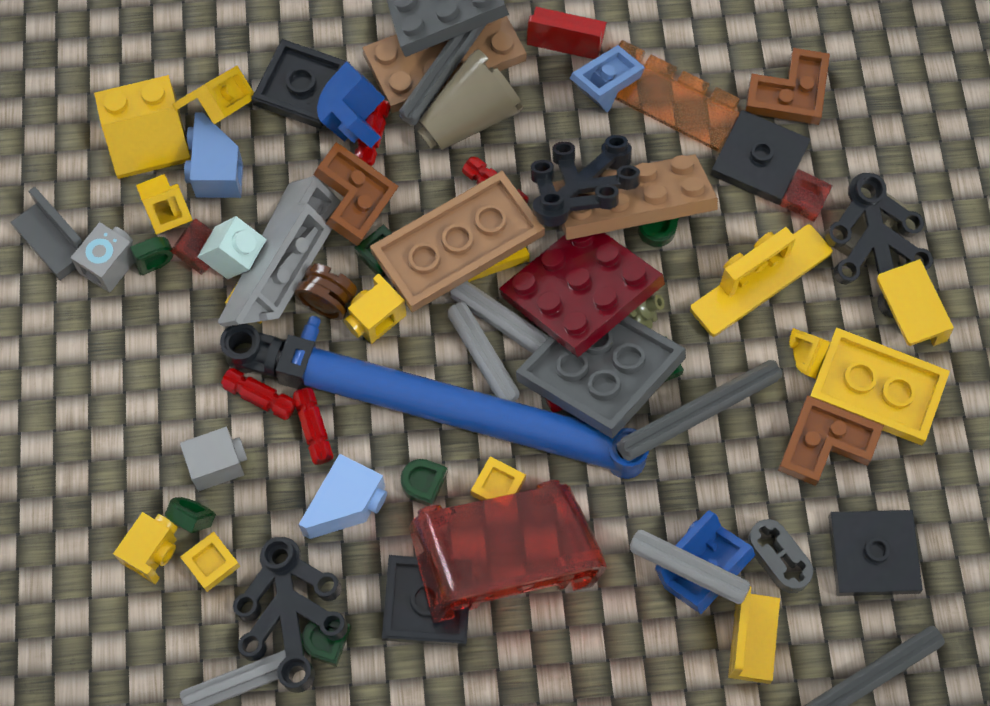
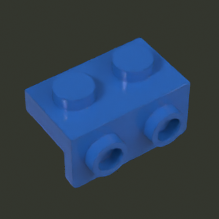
M710 510L700 520L693 522L684 537L675 545L735 575H738L755 556L753 547L723 528L717 515ZM659 565L655 567L664 589L699 614H702L718 597V594Z

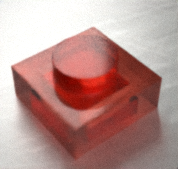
M798 169L780 206L815 222L833 185Z
M195 218L188 224L170 252L202 275L210 266L197 256L212 230Z

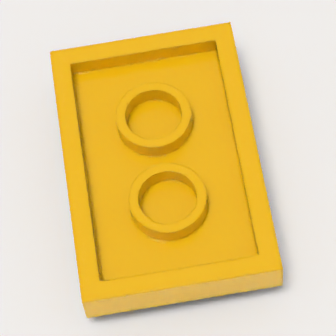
M836 327L810 396L884 425L882 431L922 446L927 439L950 371Z

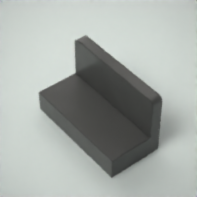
M33 187L28 192L35 204L11 221V224L61 281L76 269L70 257L83 241L39 190Z

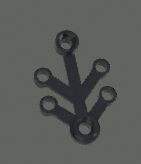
M621 135L609 136L601 147V154L579 173L574 163V144L570 142L554 144L552 147L553 162L559 166L565 185L556 192L552 183L554 179V165L552 162L547 160L533 162L531 164V180L537 184L540 194L533 201V213L540 224L555 227L564 224L572 211L615 208L619 203L618 189L632 190L640 184V170L630 165L632 146L628 143L627 138ZM607 168L617 169V174L614 176L598 177ZM595 192V195L576 197L578 194Z
M861 173L851 180L848 186V196L851 203L839 221L833 223L825 232L826 242L830 246L835 248L842 247L851 239V228L861 214L864 213L867 225L866 230L848 257L839 262L834 268V278L840 284L848 285L859 277L860 267L871 250L873 251L878 275L894 269L890 249L906 259V264L915 261V256H920L923 259L926 270L933 264L932 254L927 249L918 248L901 236L913 237L918 234L924 227L922 216L917 212L908 211L888 197L884 180L874 173ZM861 188L868 189L871 193V198L864 196ZM881 212L897 221V229L901 235L883 224ZM906 219L914 222L915 230L907 227ZM834 229L842 232L843 240H839L834 236ZM842 266H847L851 269L852 277H847L843 274ZM881 292L877 300L878 308L885 316L894 318Z
M275 537L268 540L262 547L260 553L262 569L245 593L239 595L234 600L233 610L241 620L251 622L260 615L261 604L259 600L274 581L277 594L251 631L240 638L238 649L249 661L261 659L267 650L265 641L281 619L286 658L279 664L277 676L280 683L287 690L300 693L309 689L313 684L315 669L304 657L298 614L319 626L322 633L328 639L334 641L346 635L348 624L340 613L335 611L329 612L294 591L292 575L314 586L315 592L324 601L335 600L340 595L342 586L334 574L322 573L302 561L301 550L292 539ZM288 554L284 562L276 564L278 556ZM326 582H334V586L330 591L321 592L322 586ZM253 602V607L249 612H241L245 603ZM334 620H339V628L329 632L327 630L328 625ZM252 641H258L257 649L253 652H247L248 644ZM304 670L305 677L300 682H293L294 674L297 671Z

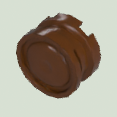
M314 263L313 266L310 265L305 272L306 280L299 283L294 293L303 305L315 313L329 319L342 320L347 312L344 307L357 294L358 289L356 285L342 273L339 276L331 273V267Z

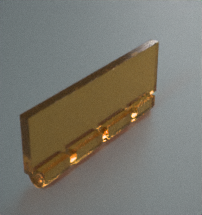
M621 40L619 46L641 63L645 51ZM651 54L645 65L642 64L645 69L641 78L619 91L615 100L719 151L740 114L735 111L740 98L718 87L715 88L709 98L705 95L710 87V83L686 71H683L678 81L673 78L678 67Z

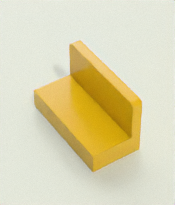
M236 65L172 105L175 110H178L198 98L213 124H216L251 102L254 92Z
M921 259L878 275L877 283L907 345L912 346L930 339L933 346L948 341L954 327Z
M750 586L745 600L741 604L735 603L728 678L771 684L773 681L780 598L751 594Z

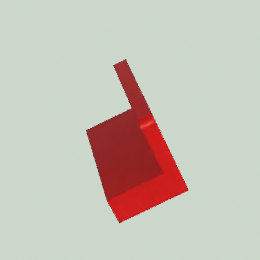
M536 7L534 15H530L528 20L527 45L596 59L600 54L607 22Z

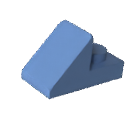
M617 45L574 71L570 79L586 96L605 112H608L617 93L640 79L645 67Z

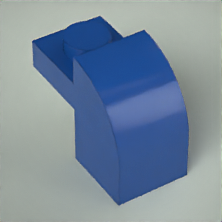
M346 61L323 88L318 100L317 114L319 120L344 142L350 139L355 143L360 139L372 148L381 137L365 119L385 97L368 79Z

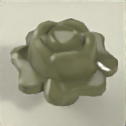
M661 295L650 296L628 316L651 329L653 322L658 320L656 311L664 308L663 297Z

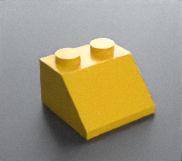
M169 75L94 93L101 127L118 179L182 164L186 160H191L180 110H175L172 105L177 101Z

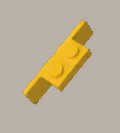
M807 224L794 234L787 227L775 235L772 232H768L755 243L754 249L746 255L738 253L725 263L720 285L694 302L690 307V312L709 335L715 337L830 257L833 250L810 224Z

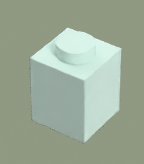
M235 216L214 227L197 257L226 279H230L250 270L267 239Z

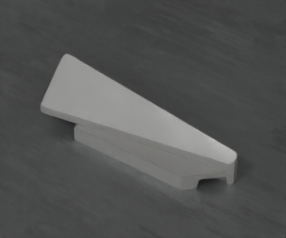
M313 176L288 184L262 234L267 240L250 270L242 273L218 320L221 326L226 327L280 318L297 286L305 276V272L312 264L332 228L326 225L325 220L341 202L317 177Z

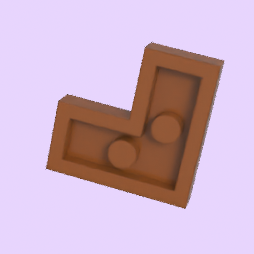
M793 48L787 79L752 73L745 111L755 115L819 125L822 118L830 54Z
M337 142L313 174L344 197L326 222V225L356 246L363 240L399 187Z
M807 395L778 471L816 486L830 451L868 466L884 425Z

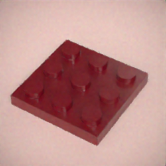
M606 233L566 240L565 235H563L503 284L499 291L505 301L578 358L664 286L665 281L662 273Z

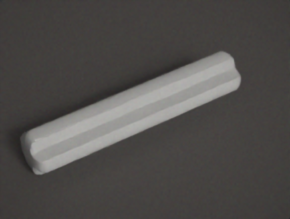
M468 281L450 290V297L457 302H465L471 312L531 353H534L549 338L548 335Z
M463 301L452 305L448 309V318L496 397L515 402L519 398V390L468 305Z
M638 530L631 540L630 550L632 553L736 604H741L749 592L750 583L747 580L644 530Z
M285 650L182 690L180 692L182 706H213L278 680L277 670L279 664L286 658Z

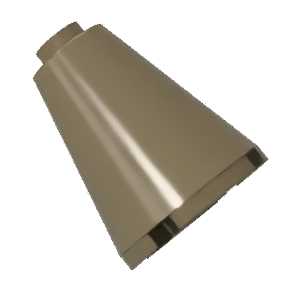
M479 49L475 50L419 119L422 128L417 132L430 149L437 145L440 150H443L518 114L524 109L519 104L521 100L498 68L494 69L486 66L485 62L489 58Z

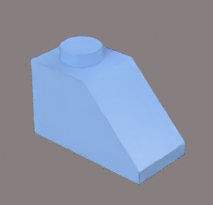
M339 454L299 523L303 536L309 539L365 523L371 512L377 514L387 497V491L384 490L383 475Z

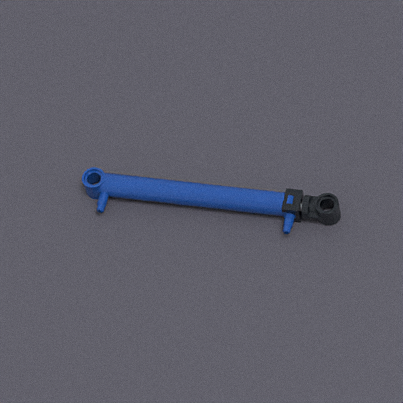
M317 316L309 317L301 337L288 334L286 340L260 333L247 323L229 326L221 335V349L230 368H235L245 374L256 372L271 377H278L280 385L298 390L311 387L609 469L613 475L619 478L630 479L636 477L642 472L647 461L649 451L631 461L621 458L617 453V443L621 438L636 431L634 428L621 429L612 439L580 419L316 348L315 341L321 323L320 318ZM249 343L252 345L245 353L234 352L235 348L240 344Z

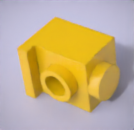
M165 174L136 185L156 235L193 221L179 185L170 186Z
M380 274L373 278L374 287L371 290H363L353 298L350 307H348L349 315L343 319L345 325L354 336L359 338L363 335L370 344H373L407 316L405 300Z
M142 512L113 554L122 565L156 585L160 579L155 572L159 565H166L175 552L176 545L174 543L177 539L174 534L178 526L160 514H157L155 519Z

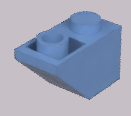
M195 112L194 127H188L187 131L188 149L192 150L191 160L185 161V182L191 183L196 198H241L243 161L239 147L218 126L213 124L203 112Z

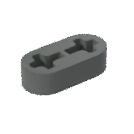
M763 519L757 522L752 527L747 539L748 544L753 547L756 560L782 591L798 593L804 590L813 576V566L808 557L779 522L772 519ZM760 531L765 535L773 533L776 536L773 545L778 554L769 544L762 547L758 543L761 538ZM782 558L789 567L795 568L799 566L802 572L798 576L800 582L795 578L787 580L784 577L787 567L781 560Z

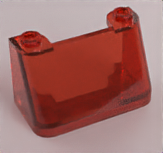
M559 480L543 482L537 485L534 490L442 509L441 505H430L418 510V516L411 521L409 526L434 623L454 619V610L463 609L467 606L469 610L476 609L481 602L552 586H557L558 590L565 589L570 582L573 591L594 586L607 569L602 550L570 486L560 484Z

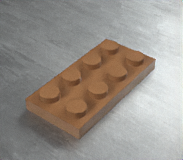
M507 16L488 23L440 92L468 57L477 49L489 58L485 62L488 68H498L499 71L526 61L527 53ZM397 34L362 47L363 56L379 89L385 97V101L390 103L391 113L400 111L405 101L449 40L407 57L404 56L400 48Z
M696 154L680 155L673 159L636 165L635 167L640 170V184L632 190L618 189L619 203L615 208L572 211L568 216V220L561 226L566 240L715 211L718 210V197ZM605 170L598 177L614 176L617 174V170ZM563 180L552 182L556 192L565 185ZM595 192L578 194L576 197L595 195Z
M502 170L372 244L370 249L382 270L413 313L545 236V228L538 222L533 211Z

